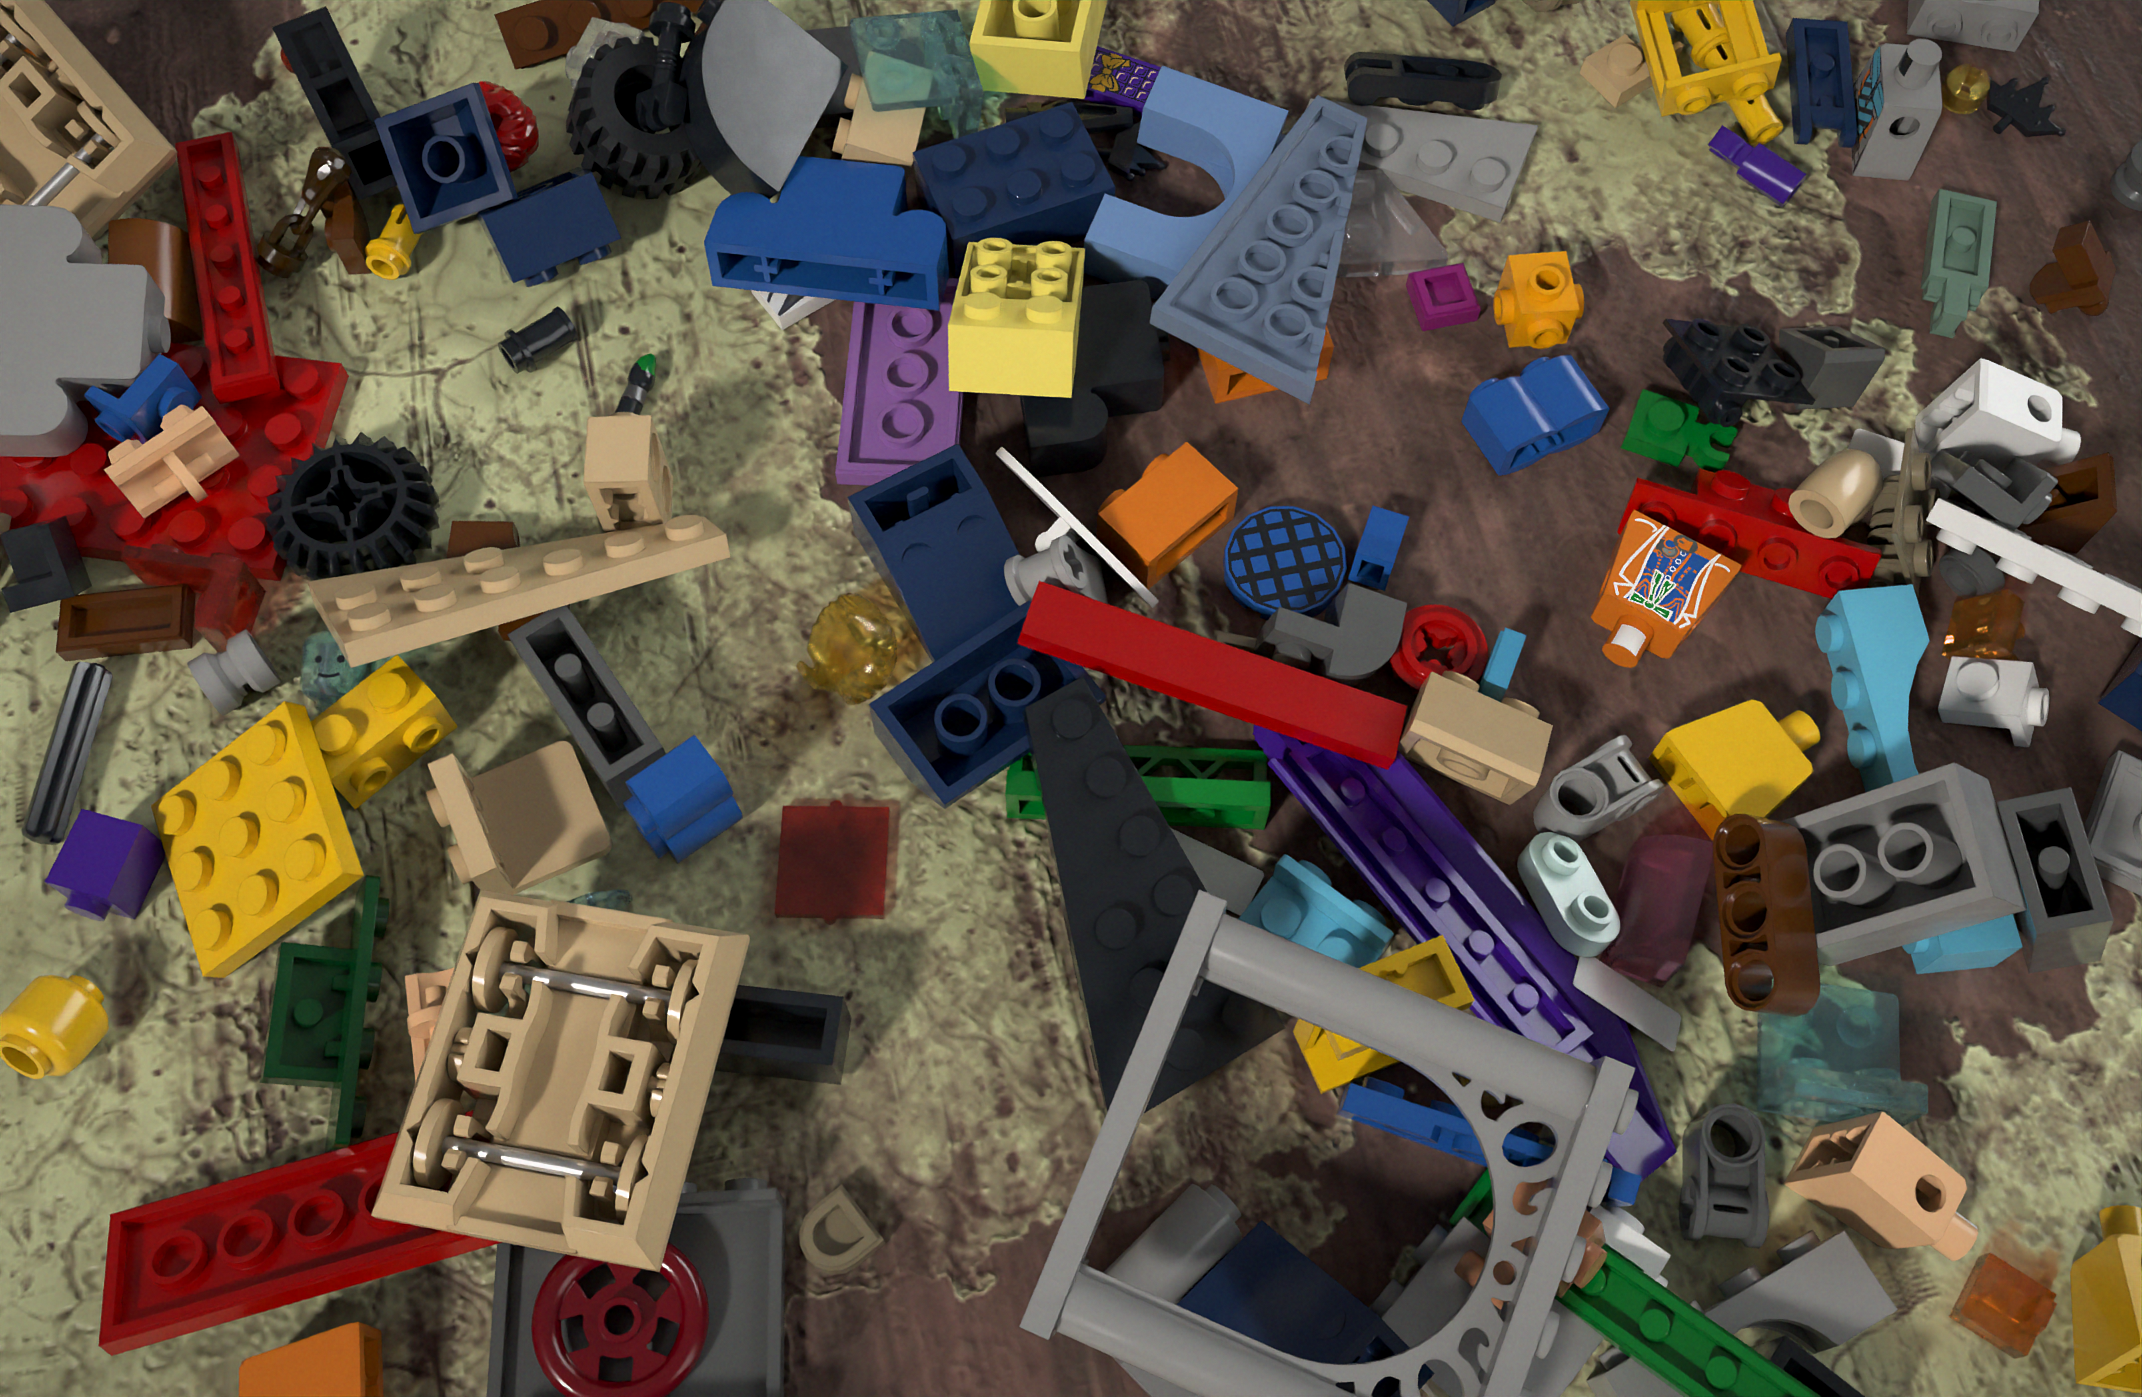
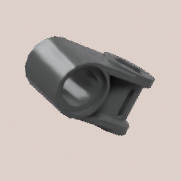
M1734 1103L1721 1104L1691 1121L1684 1130L1682 1138V1188L1679 1199V1225L1684 1240L1698 1242L1703 1235L1741 1239L1744 1246L1748 1248L1759 1249L1764 1244L1769 1225V1204L1765 1190L1766 1137L1764 1127L1758 1117L1744 1106ZM1712 1125L1721 1126L1730 1132L1736 1147L1732 1158L1722 1155L1712 1144L1710 1136Z

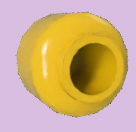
M56 975L38 976L0 1014V1057L15 1071L33 1079H42L45 1075L64 1076L69 1074L90 1053L109 1029L108 1015L101 1004L104 1001L102 992L91 981L78 975H71L68 979Z

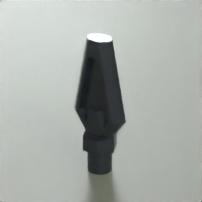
M1058 100L1042 108L1041 102H1027L1026 108H1005L1004 122L1007 123L1073 102L1088 134L1091 135L1133 127V111L1130 107Z

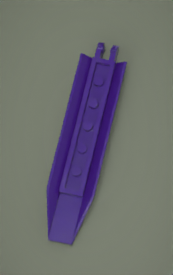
M1254 725L1252 734L1255 736V741H1257L1259 747L1263 748V753L1270 760L1268 765L1416 944H1421L1441 935L1444 936L1475 999L1470 1009L1478 1018L1587 1063L1607 1056L1635 1068L1629 1085L1630 1089L1638 1091V1100L1634 1114L1622 1135L1615 1132L1612 1133L1604 1159L1608 1160L1612 1167L1642 1176V1182L1672 1157L1677 1150L1625 1020L1573 985L1578 960L1572 953L1556 942L1544 920L1403 755L1397 750L1395 761L1386 770Z

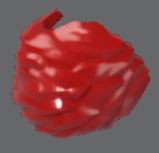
M479 81L509 172L515 171L527 164L529 157L539 147V130L537 128L536 116L533 115L531 108L526 106L522 99L514 94L513 90H507L504 86H499L489 81Z

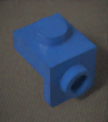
M161 354L157 355L119 399L93 385L84 394L86 399L99 413L95 422L101 429L120 442L134 439L139 440L142 444L164 431L160 425L165 414L181 404L193 410L194 406L202 398L180 365Z

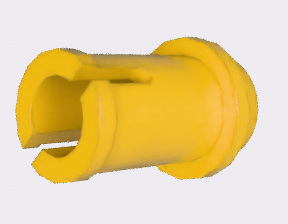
M403 204L395 205L378 239L370 240L365 247L367 267L377 276L388 280H395L399 275H404L410 270L411 260L409 257L423 234H414L408 214H406L404 219L401 218L406 210Z

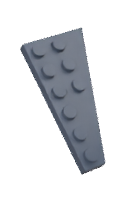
M1317 95L1153 305L1150 324L1310 404L1315 387L1329 307L1333 296L1345 227L1353 195L1352 191L1368 118Z

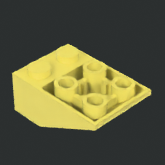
M987 238L979 242H968L948 323L949 391L1072 397L1085 248H1071L1067 243L1060 241H1046L1037 246L1016 245L1002 238Z

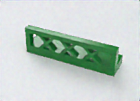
M1123 745L1133 764L1144 765L1137 771L1168 825L1265 829L1270 810L1271 782H1266L1267 756L1263 751ZM1029 752L1010 765L1009 770H1007L1005 791L1007 818L1046 820L1034 771H1023V760L1032 759ZM1161 765L1178 766L1189 778L1150 777V775ZM1196 767L1209 768L1206 769L1203 773H1201ZM1225 768L1252 769V781L1217 780L1213 778Z

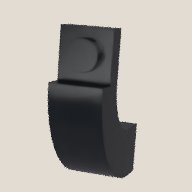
M321 7L272 26L331 147L343 154L345 161L353 171L348 180L358 200L360 201L396 186V180L374 119L381 116L354 65L327 7Z

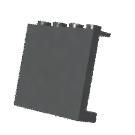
M738 1178L725 1181L724 1191L697 1192V1184L691 1182H684L668 1242L680 1249L690 1259L701 1276L708 1297L709 1327L703 1351L695 1367L688 1377L666 1397H784L786 1201L777 1188L767 1189L768 1182L764 1179ZM613 1185V1192L616 1193L617 1186ZM504 1242L497 1244L486 1397H565L550 1383L543 1373L535 1355L531 1332L533 1308L539 1289L549 1271L564 1254ZM607 1263L589 1271L578 1282L587 1298L591 1299L600 1289L615 1283L616 1278ZM642 1269L633 1280V1284L646 1290L654 1301H657L670 1286L668 1280L660 1272ZM619 1305L608 1313L606 1323L610 1332L615 1335H622L631 1329L634 1323V1315L629 1307ZM583 1315L561 1321L563 1341L568 1353L589 1346L583 1329ZM663 1317L658 1318L657 1329L651 1342L647 1345L648 1349L667 1356L677 1338L679 1323ZM603 1355L600 1362L599 1379L614 1382L631 1380L633 1369L632 1356L627 1358H610Z

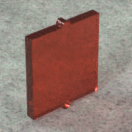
M838 800L832 801L830 806H783L774 913L776 918H823L824 922L828 925L834 924L837 919H885L890 808L843 806Z

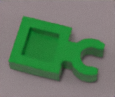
M1642 389L1620 448L1677 468L1684 455L1692 457L1700 468L1716 473L1723 470L1730 455L1715 450L1710 444H1718L1729 448L1738 430L1733 426L1723 427L1720 424L1708 423L1704 425L1698 423L1696 419L1700 410L1699 407Z

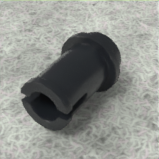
M557 306L552 309V312L516 333L512 329L504 333L505 339L498 343V347L504 359L515 373L518 374L525 369L530 373L537 369L536 362L568 343L578 340V333L573 323L560 307Z

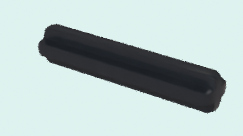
M77 662L72 668L21 829L22 835L32 842L57 845L64 838L113 678L112 673L101 664Z

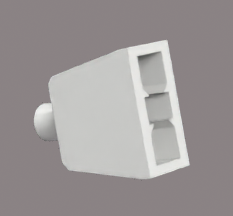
M1982 358L1923 409L1915 419V436L1919 448L1934 453L1943 450L1957 459L1965 451H1968L1979 460L1983 459L2000 472L2015 457L2032 465H2036L2041 460L2057 465L2072 462L2079 451L2081 437L2077 431L2062 427V396L2058 390Z

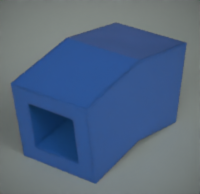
M1372 505L1348 580L1385 591L1409 516Z

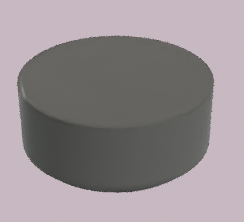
M1977 546L1972 555L1952 548L1939 561L1940 573L1947 585L1961 598L1971 603L1985 604L2005 586V578L2002 571L1995 567L1997 563Z

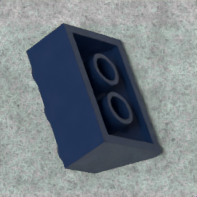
M1030 600L869 704L875 735L910 782L944 809L1030 752L1022 714L1027 706L1082 676L1098 704L1101 705L1106 701V695L1083 666L1017 644L1031 604Z

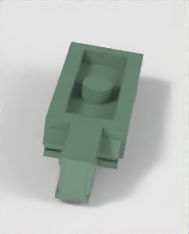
M1938 189L1931 201L1921 289H1923L1922 300L1934 302L1930 314L1931 334L1953 338L1961 321L1965 322L1968 310L1976 311L1981 297L1988 289L1997 201Z

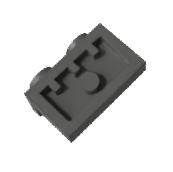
M1940 450L1931 460V474L1980 511L2013 532L2022 522L2029 524L2046 510L2053 498L2050 491L2058 483V480L2048 472L2018 457H2015L2002 472L1983 459L1979 460L1968 451H1965L1957 459L1947 452Z

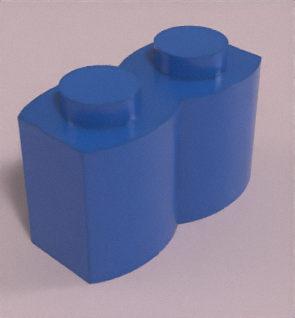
M1563 355L1552 359L1541 357L1528 364L1519 376L1503 380L1491 378L1479 384L1469 395L1461 422L1498 476L1524 469L1548 454L1565 451L1593 437L1600 431L1610 408L1571 355Z
M695 735L625 781L632 797L624 801L623 805L637 824L638 832L658 859L669 852L678 864L743 819L742 812L732 796L733 790L726 776Z

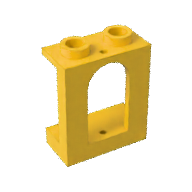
M1630 0L1631 10L1661 117L1675 113L1682 115L1695 114L1703 111L1711 104L1731 99L1738 101L1752 100L1761 96L1767 90L1774 89L1782 59L1780 52L1771 55L1768 53L1753 0ZM1718 1L1735 64L1682 77L1664 14Z
M1443 935L1358 968L1461 1011L1470 1008L1475 1001ZM1299 1018L1293 1030L1321 1094L1401 1062Z

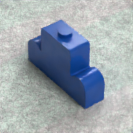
M799 156L785 180L777 203H771L770 199L764 195L754 192H740L730 195L721 201L717 207L704 240L712 286L940 311L949 278L946 224L934 212L926 210L908 211L905 170L900 166Z

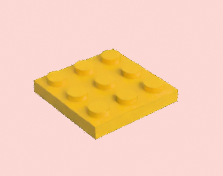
M287 701L282 702L151 805L203 977H227L364 876L305 705Z

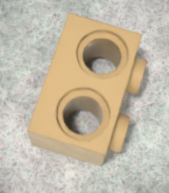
M617 412L610 416L588 417L583 483L605 533L663 524L672 517L673 477L651 415Z

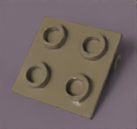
M1907 428L1900 476L1891 475L1883 479L1882 491L1873 504V517L1870 520L1869 526L1871 532L1868 534L1867 544L1868 546L1881 549L1882 556L1867 585L1870 588L1893 586L1894 584H1913L1918 600L1921 577L1931 576L1934 561L1933 543L1931 539H1927L1928 527L1934 524L1927 522L1926 519L1938 498L1941 497L1939 488H1930L1932 473L1931 457L1928 452L1920 453L1914 428Z

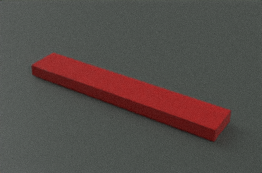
M226 132L175 143L212 391L219 404L281 390L237 142L232 132Z
M1038 582L1018 639V645L1386 770L1395 761L1407 709L1406 705L1048 583Z

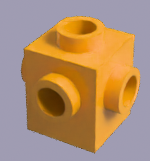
M1566 251L1508 255L1494 294L1493 308L1497 325H1504L1509 348L1531 346L1536 349H1544L1556 344L1567 343L1575 320L1581 319L1583 315L1584 294L1581 285L1574 284Z

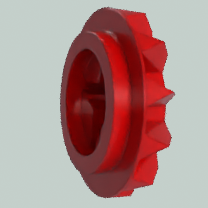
M1436 604L1416 607L1405 613L1398 646L1389 659L1393 668V678L1400 677L1410 686L1413 695L1419 692L1423 682L1431 672L1442 676L1444 671H1452L1477 682L1478 679H1481L1488 660L1486 638L1477 623L1460 610ZM1430 642L1436 649L1443 648L1444 646L1449 648L1454 645L1447 655L1446 665L1442 666L1436 659L1428 662L1425 660L1419 662L1426 651V643Z

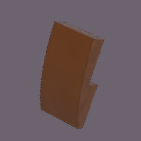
M346 180L321 207V211L326 219V242L330 251L337 252L349 275L372 274V271L366 265L367 256L365 254V247L371 240L368 223L349 181Z

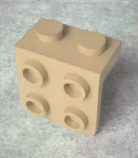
M557 741L470 778L453 753L428 763L436 787L426 791V795L440 826L443 828L451 825L458 844L448 847V854L463 884L473 881L480 890L514 895L609 853L612 848L611 836L573 746L567 741Z

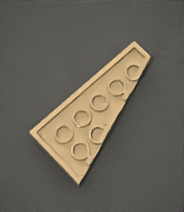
M683 515L672 518L663 524L504 550L495 547L482 548L461 557L309 581L308 586L316 609L352 668L730 558L726 534L706 517Z

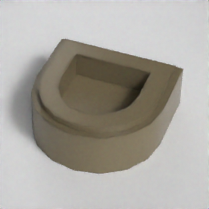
M842 1184L808 1212L799 1230L800 1247L808 1262L817 1270L831 1275L845 1274L857 1268L886 1244L882 1236Z

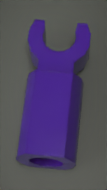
M1723 125L1708 144L1711 147L1709 151L1738 169L1736 174L1739 179L1782 208L1790 201L1806 179L1804 172L1759 143L1754 148Z

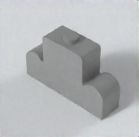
M0 204V456L58 457L68 455L77 450L85 441L88 432L87 417L77 405L78 401H88L84 396L87 390L93 385L119 399L157 355L167 353L170 348V325L167 317L164 316L165 296L148 271L142 265L102 264L100 249L77 217L65 208Z

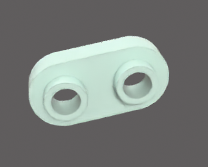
M1544 832L1536 835L1520 854L1517 867L1547 928L1556 942L1572 954L1581 957H1595L1601 954L1619 934L1620 919L1616 909L1586 855L1574 840L1553 832Z

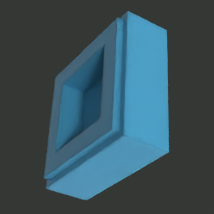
M1506 627L1504 631H1500L1481 676L1479 693L1501 702L1527 635Z

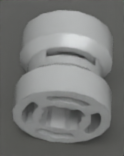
M247 629L228 639L227 651L223 653L220 651L216 654L203 653L187 662L198 685L213 706L223 716L242 706L243 698L249 694V690L266 692L282 682L273 665Z

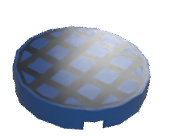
M1270 506L1249 514L1232 530L1223 557L1224 581L1234 600L1246 610L1248 606L1253 611L1261 613L1260 618L1268 620L1278 607L1311 618L1321 614L1338 594L1347 569L1345 547L1335 529L1316 513L1295 506Z

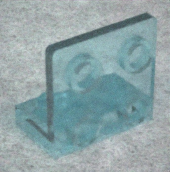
M957 9L861 17L850 20L849 31L872 110L883 112L937 106L941 120L949 121L954 139L978 132L984 91Z
M1820 983V995L1817 1002L1804 1015L1791 1017L1758 1012L1757 1111L1831 1122L1883 1111L1902 1127L1927 1114L1928 1085L1901 1081L1898 997L1891 993Z

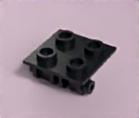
M1665 318L1663 325L1673 337L1667 340L1663 346V361L1675 374L1684 389L1688 391L1691 398L1699 402V407L1711 423L1720 424L1723 427H1730L1736 424L1742 417L1741 408L1747 399L1813 405L1816 401L1799 381L1801 377L1798 371L1791 365L1783 362L1770 347V339L1762 330L1749 324H1740L1738 327L1717 325L1700 318H1696L1692 322Z

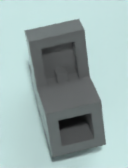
M1348 583L1327 606L1324 622L1278 607L1260 628L1254 653L1358 689L1395 652L1402 632L1407 603Z

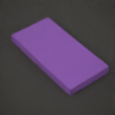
M948 278L940 311L854 301L835 472L837 484L871 486L957 443L960 446L964 392L949 391L948 323L959 278Z

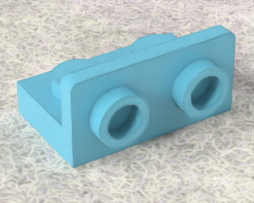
M1286 854L1275 865L1273 876L1238 918L1243 922L1356 968L1380 960L1394 935L1386 927L1384 917L1374 907L1361 900L1351 902L1331 887V880L1319 867L1306 860H1300L1298 863Z

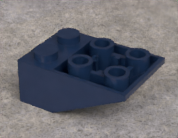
M958 443L847 497L856 537L932 663L1019 607L1008 589L1004 576V565L1007 559L1020 554L989 491Z
M1263 1220L1177 1304L1182 1308L1277 1350L1302 1359L1321 1363H1365L1384 1359L1410 1348L1375 1312ZM1426 1364L1422 1365L1418 1374L1419 1390L1435 1374ZM1391 1376L1384 1377L1374 1387L1372 1397H1400L1399 1379ZM1353 1382L1336 1383L1337 1387L1350 1393L1354 1392Z

